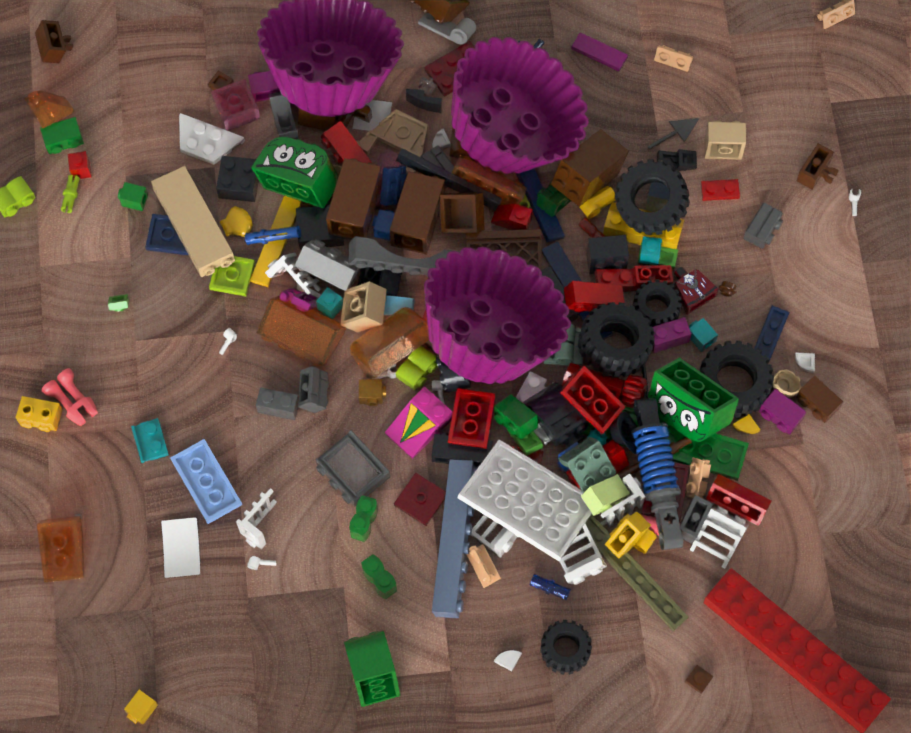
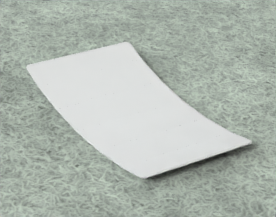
M197 518L162 521L165 578L199 575L200 555Z

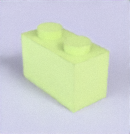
M617 474L590 486L581 497L592 514L597 515L625 500L631 493Z

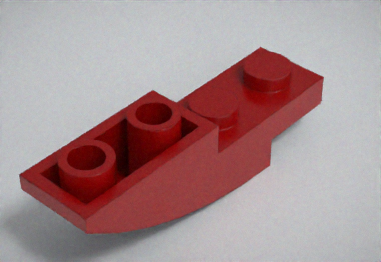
M671 265L634 266L633 269H596L595 271L596 283L623 286V292L637 291L643 283L647 285L649 280L655 282L656 279H660L662 283L664 280L668 281L667 285L673 284Z

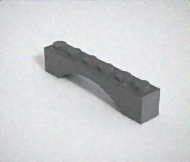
M355 236L349 243V264L355 265L357 268L371 267L378 271L386 269L391 270L393 273L407 272L414 276L421 274L428 277V270L433 267L435 268L436 260L446 258L447 253L453 250L444 249L440 253L428 258L412 259L389 252L374 239Z

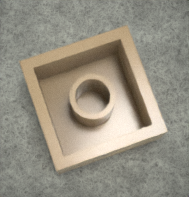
M739 121L708 122L705 135V159L742 160L746 145V123H740Z
M367 282L344 291L341 326L358 333L382 325L386 289L372 282Z

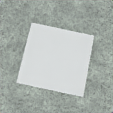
M372 100L370 103H366L372 110V119L368 123L355 117L353 129L372 131L390 114L392 102Z

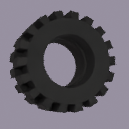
M656 279L655 282L649 280L647 285L643 283L640 289H637L634 296L633 307H635L636 311L640 310L644 314V318L649 319L651 322L650 326L652 327L677 320L679 317L681 296H679L677 289L674 290V285H667L668 281L665 280L663 283L660 282V279ZM654 299L661 300L666 304L667 309L662 312H655L649 309L646 303Z
M563 620L562 623L556 621L553 626L550 625L547 631L544 632L540 648L542 659L546 662V666L548 668L551 667L555 673L560 671V674L565 675V672H568L570 675L574 671H580L581 667H585L591 654L592 641L591 637H589V632L583 629V625L579 624L578 626L576 621L573 620L571 623L568 620ZM561 638H570L576 642L578 651L573 656L564 657L555 651L554 644Z

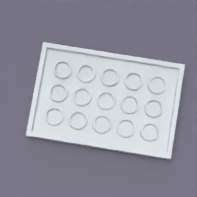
M498 440L458 495V499L560 561L592 514L581 497L583 494L582 490L501 440Z

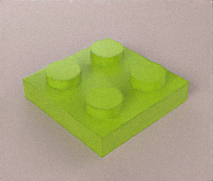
M234 256L235 262L230 266L215 268L209 285L210 290L247 296L255 260Z

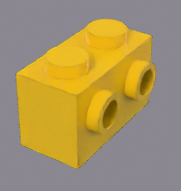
M22 396L16 419L25 428L33 426L45 432H50V430L57 431L63 409L59 403Z
M638 512L631 516L627 514L620 521V527H616L609 534L611 537L604 544L618 558L630 551L651 526Z

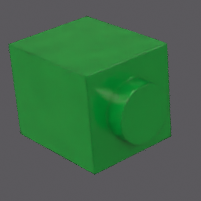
M124 182L123 188H120L118 191V199L121 206L143 211L148 198L146 187Z

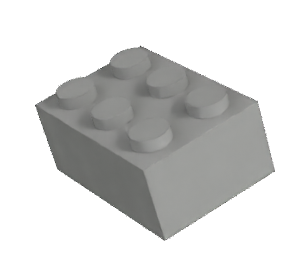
M317 239L311 240L303 246L295 264L296 267L344 291L354 284L361 269L355 265H350L349 257L342 255L340 250L336 248L330 249L325 246L324 242Z

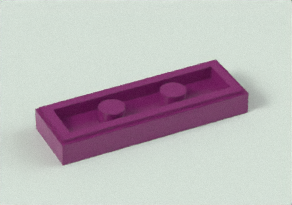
M581 32L571 46L572 50L616 71L621 70L628 58L627 54Z

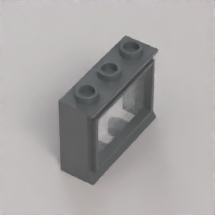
M352 430L318 459H315L317 471L322 476L326 475L330 479L328 482L333 489H339L344 501L347 504L351 503L354 507L361 496H369L390 478L389 470Z

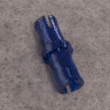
M536 574L533 575L530 586L545 591V594H553L564 600L568 599L571 588L557 584L553 579L548 580Z

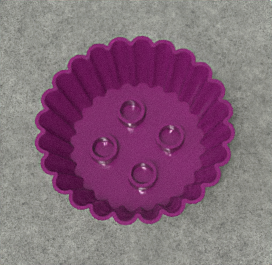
M366 0L282 1L278 5L279 8H272L267 12L268 17L260 21L262 28L257 31L259 37L258 45L281 94L298 108L314 115L327 117L346 115L363 108L366 103H370L402 56L401 49L404 46V41L400 39L402 31L395 27L396 21L391 17H386V12L383 9L374 8L373 4Z
M492 37L488 40V43L478 41L475 49H466L464 58L458 60L457 72L454 74L451 125L455 129V137L461 142V147L467 151L472 159H475L484 167H489L496 172L501 170L505 174L512 172L519 174L567 158L570 152L576 151L579 148L578 141L586 137L584 128L588 125L589 121L584 114L588 108L586 102L581 99L583 92L578 85L574 84L573 75L569 71L563 70V65L558 59L550 58L547 51L542 48H534L528 41H520L518 43L517 40L511 37H506L503 41L497 37Z
M465 247L461 249L460 253L457 251L448 252L446 258L436 260L435 268L433 267L428 270V280L424 283L429 340L432 343L434 352L439 354V359L450 370L466 379L487 384L495 382L503 384L508 380H515L561 349V344L568 339L566 330L570 328L571 321L566 317L569 314V308L562 302L564 300L563 294L559 290L554 289V282L549 277L542 276V272L538 267L527 265L526 261L521 257H510L503 250H495L493 252L486 247H479L477 250Z

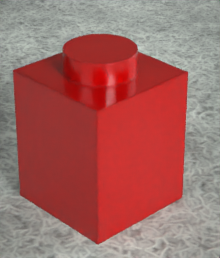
M86 151L68 154L69 171L73 175V180L75 175L80 179L92 177L90 160Z

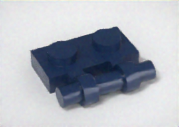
M405 165L383 168L380 194L381 205L398 204L408 174L406 173Z

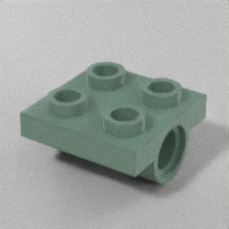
M571 324L570 328L566 330L568 339L561 344V349L544 361V364L569 366L570 363L582 366L583 358L578 347L581 328H576L575 325Z

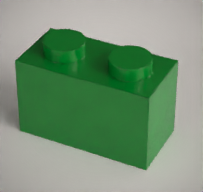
M76 117L40 127L48 154L60 153L62 150L77 148L84 144Z
M512 394L494 406L495 421L500 425L502 424L511 435H515L520 440L538 428L537 414Z

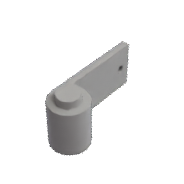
M426 13L418 21L419 25L457 44L466 43L476 31V24L469 18L462 19L456 25L452 22L439 23L433 19L434 17L430 13Z

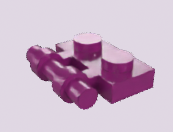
M289 288L280 294L282 301H291L300 311L306 312V310L309 311L317 307L316 300L318 297L312 294L308 295L305 291L301 292L295 288Z

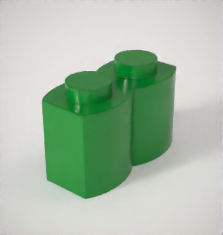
M363 495L358 500L356 514L352 517L349 525L351 538L365 542L370 536L371 524L376 519L378 513L376 499Z
M372 554L361 562L364 576L369 582L374 584L375 590L380 597L387 599L397 592L394 577L391 573L384 570L382 561L376 555Z

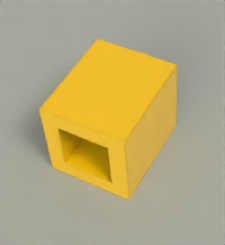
M138 690L124 708L128 714L126 717L135 724L137 722L144 724L158 704L144 692Z

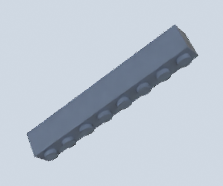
M472 460L449 461L432 613L435 617L459 618L460 612H463L464 603L461 597L466 589V582L463 580L464 573L466 574L468 571L466 554L470 552L468 536L472 534L470 518L474 516V508L458 499V495L478 469Z

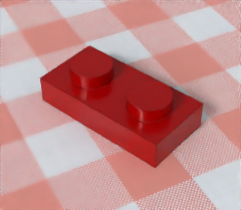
M738 179L701 181L702 201L739 199Z

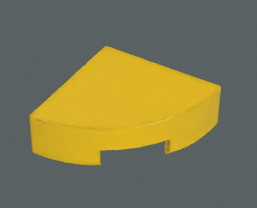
M750 414L733 423V427L739 432L750 434L760 432V428Z

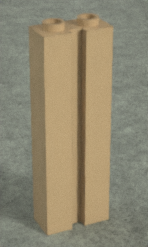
M185 166L151 181L155 194L200 277L209 276L215 272V268L219 266L225 268L235 262L231 248Z

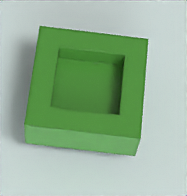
M128 294L109 297V311L114 310L118 312L128 308Z

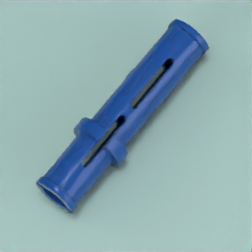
M299 226L273 230L261 229L260 232L246 233L245 242L247 245L254 243L267 244L269 241L301 237V229ZM269 235V237L258 238L259 236Z

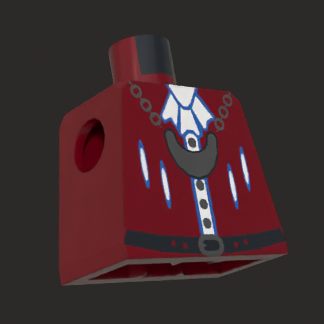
M680 267L674 272V275L678 278V281L675 282L674 290L677 289L679 291L681 305L687 315L717 296L718 288L698 269L688 274L683 267Z

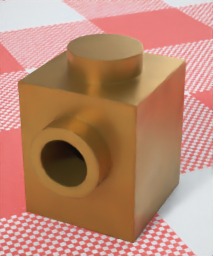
M359 379V403L367 404L368 406L383 404V397H386V386H383L382 379Z

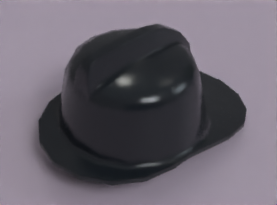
M621 412L618 419L614 420L608 427L611 437L615 443L626 445L632 453L637 455L635 438L632 436L631 431L638 426L629 413Z

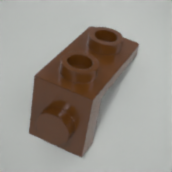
M365 105L361 109L343 115L336 124L341 121L347 127L353 116L369 123L372 119V110L368 105Z

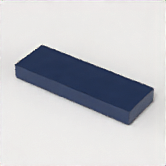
M773 305L754 347L755 350L757 348L762 350L761 355H766L769 362L790 313Z

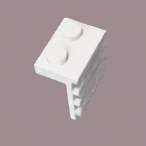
M296 253L283 255L278 261L275 259L268 265L269 269L265 274L269 278L280 276L287 270L308 295L311 293L308 287L313 286L318 292L321 290L317 284L319 282L317 278L313 279L310 273L295 266L297 261L295 259ZM299 269L300 272L296 274L293 270ZM306 278L308 281L303 282L301 279Z
M631 474L623 477V483L631 494L625 500L601 514L602 518L606 517L600 523L602 526L608 524L610 527L616 518L620 521L624 513L627 512L630 515L633 513L634 507L637 506L639 509L643 507L645 495L641 491V484L636 477L633 478Z
M269 489L266 494L262 492L260 494L261 500L258 503L255 501L252 503L253 509L250 512L247 510L244 512L245 518L242 521L240 519L236 521L240 533L247 538L246 542L253 548L257 546L262 549L266 545L263 533L256 526L277 503L274 499L271 503L269 501V497L274 492L272 489ZM254 514L258 517L256 520H254Z
M713 506L690 550L694 551L696 546L710 552L724 560L722 568L725 569L749 524L745 523L746 519L738 515L734 517L728 513V510L720 506ZM707 525L735 539L733 546L706 532ZM703 535L729 549V554L726 556L700 542L701 536Z
M483 515L472 528L471 536H474L481 544L483 543L489 550H492L501 558L505 552L507 553L511 549L513 542L519 536L503 527L494 540L489 543L485 539L498 523L493 521L483 535L480 536L476 532L488 518L486 515Z
M586 524L583 526L585 532L576 536L571 545L588 537L590 543L560 559V563L566 573L564 577L567 583L574 585L583 582L590 575L594 576L601 573L602 569L607 567ZM593 547L595 554L567 567L565 561Z

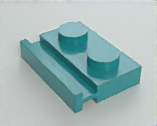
M158 418L140 423L137 426H131L141 463L169 455Z

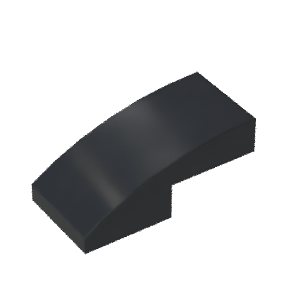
M406 89V101L418 108L441 113L442 98L425 97L424 90Z
M679 149L677 152L661 150L657 152V162L658 160H663L665 164L670 163L676 170L686 171L697 168L696 151Z

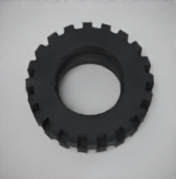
M648 159V163L643 164V161L637 162L638 166L634 168L631 165L627 168L629 172L627 174L623 173L620 176L621 182H617L615 200L621 217L630 228L633 227L638 233L645 232L646 235H652V232L660 235L663 230L667 229L669 232L673 230L672 226L674 224L678 226L681 223L680 218L685 217L687 214L686 208L689 207L690 201L688 197L690 195L686 182L679 170H676L670 163L665 164L663 160L654 162V159ZM653 182L666 185L670 192V198L662 209L648 213L637 208L635 197L641 187Z
M608 302L607 305L601 304L597 308H593L583 322L578 340L579 352L582 358L585 357V363L588 366H593L592 369L594 371H600L605 376L612 375L614 378H619L620 375L627 377L631 373H637L646 364L655 341L653 336L654 329L650 326L651 322L649 319L644 318V314L640 310L636 311L635 307L631 305L630 307L625 306V303L621 302L619 304H615V302ZM606 331L619 332L628 338L632 347L626 349L614 348L603 340L600 333Z
M737 340L735 344H732L731 341H726L724 346L721 344L716 345L714 350H710L706 354V358H703L699 370L720 386L722 385L717 378V374L725 367H740L750 374L753 386L749 390L744 392L729 391L739 398L734 418H740L741 414L747 416L751 415L752 411H758L768 398L774 380L772 365H768L769 359L766 355H761L762 350L759 348L755 350L752 348L753 344L747 343V345H744L742 341Z

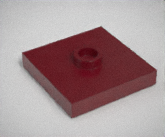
M415 472L394 502V506L427 526L444 502L446 491Z

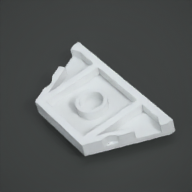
M181 113L179 115L181 153L215 165L221 160L222 156H227L239 143L243 144L245 141L243 136Z

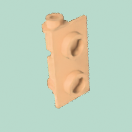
M842 0L833 5V9L829 7L820 11L817 17L819 21L823 20L824 29L854 15V0Z
M659 45L654 61L688 72L694 56H691L690 53L676 52L675 49L665 45Z
M692 458L689 480L686 485V496L691 498L695 495L701 498L706 496L708 482L702 481V477L709 478L710 460Z
M484 544L478 547L476 545L470 547V552L467 556L483 588L501 579Z

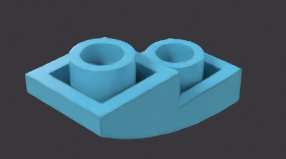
M386 295L384 315L413 318L415 299Z

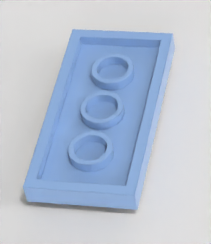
M205 439L170 457L208 524L242 505Z

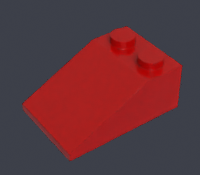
M457 388L448 443L487 449L494 414V393Z

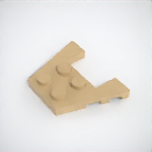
M396 109L384 118L376 128L368 131L365 137L356 142L367 155H369L379 140L399 151L405 149L420 157L424 150L428 124ZM406 166V173L408 171L415 172V170Z

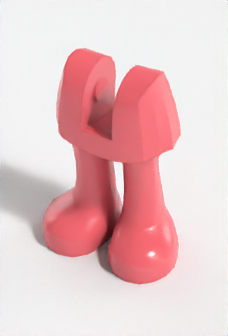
M67 368L57 376V381L75 399L76 403L73 404L55 380L47 382L43 386L42 392L46 396L57 399L67 410L66 416L77 425L82 426L86 421L78 411L80 408L83 407L91 417L98 414V411L91 397H85L77 389L73 382L74 373L70 368Z

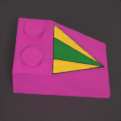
M424 387L410 400L386 430L385 434L413 459L434 438V434H439L451 422L453 411Z

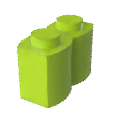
M22 176L13 179L6 186L0 188V212L4 218L15 215L19 208L31 205L36 198Z
M419 344L409 355L408 359L399 367L396 372V378L414 391L418 387L421 388L427 380L425 377L429 373H434L438 367L436 356Z

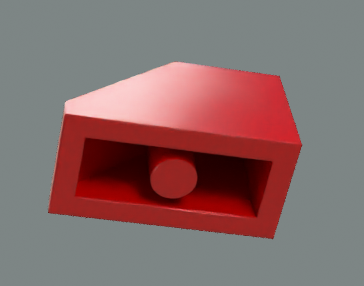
M518 204L500 205L493 215L491 224L509 230H528L532 220L533 209Z

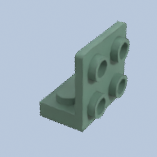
M591 437L558 458L563 466L570 469L583 493L590 486L616 474L600 442Z

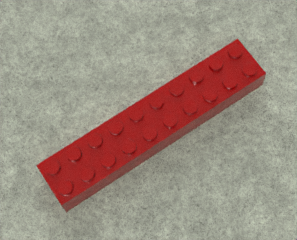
M730 568L705 597L703 603L860 733L866 731L891 700L889 696L734 569Z

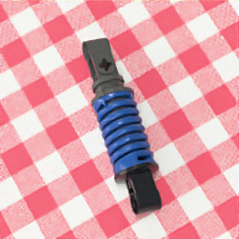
M655 397L635 399L634 412L637 417L638 427L633 429L631 433L635 438V446L637 447L636 453L638 455L637 459L640 462L639 468L641 469L640 475L642 476L645 500L652 502L651 512L655 513L661 549L682 548L683 535L680 530L677 514L679 504L676 502V496L681 494V490L676 483L678 478L673 476L676 474V469L673 468L675 463L671 461L673 459V455L670 454L672 448L669 446L671 442L667 439L669 437L668 424L660 423Z

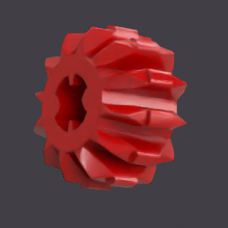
M629 375L627 377L621 396L623 405L634 408L635 399H644L647 391V380L637 375Z

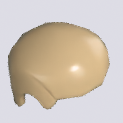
M787 369L779 370L774 375L772 388L791 398L802 388L800 386L801 379L792 371Z

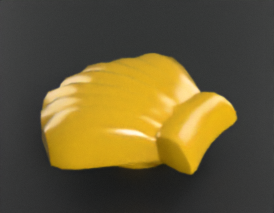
M237 206L232 207L226 218L219 222L225 231L226 237L231 234L245 237V234L250 233L253 226L248 212Z

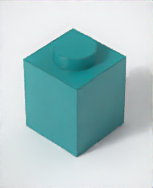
M643 236L639 263L658 265L662 243L661 238Z
M327 287L316 300L317 310L333 320L343 307V297Z
M704 318L700 321L695 320L689 325L691 331L690 340L701 352L716 342L718 334Z

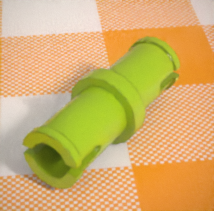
M68 175L66 189L63 190L64 198L61 207L63 212H66V208L68 209L67 213H72L80 181V178L76 175L74 182L73 175Z

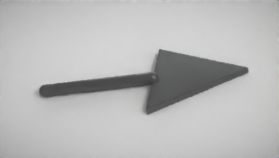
M699 118L669 121L675 131L648 146V149L653 148L677 133L685 142Z

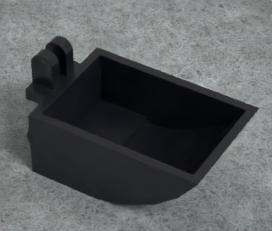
M554 382L525 400L524 404L537 414L539 425L554 446L557 447L560 444H565L568 448L576 442L580 444L581 440L584 439L582 432L587 429L588 420L560 393L562 386Z

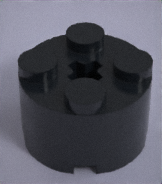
M439 356L436 357L437 365L441 372L439 374L440 381L445 393L455 392L457 388H471V381L450 370L439 359Z

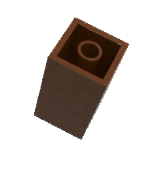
M600 129L579 145L576 151L570 152L567 158L561 159L551 185L580 207L618 176L629 150Z
M344 158L326 217L328 234L352 240L355 236L367 237L382 186L381 166L375 163H363L353 158Z
M408 171L390 227L391 246L427 255L441 211L440 195L445 194V181L438 176H426L418 171Z

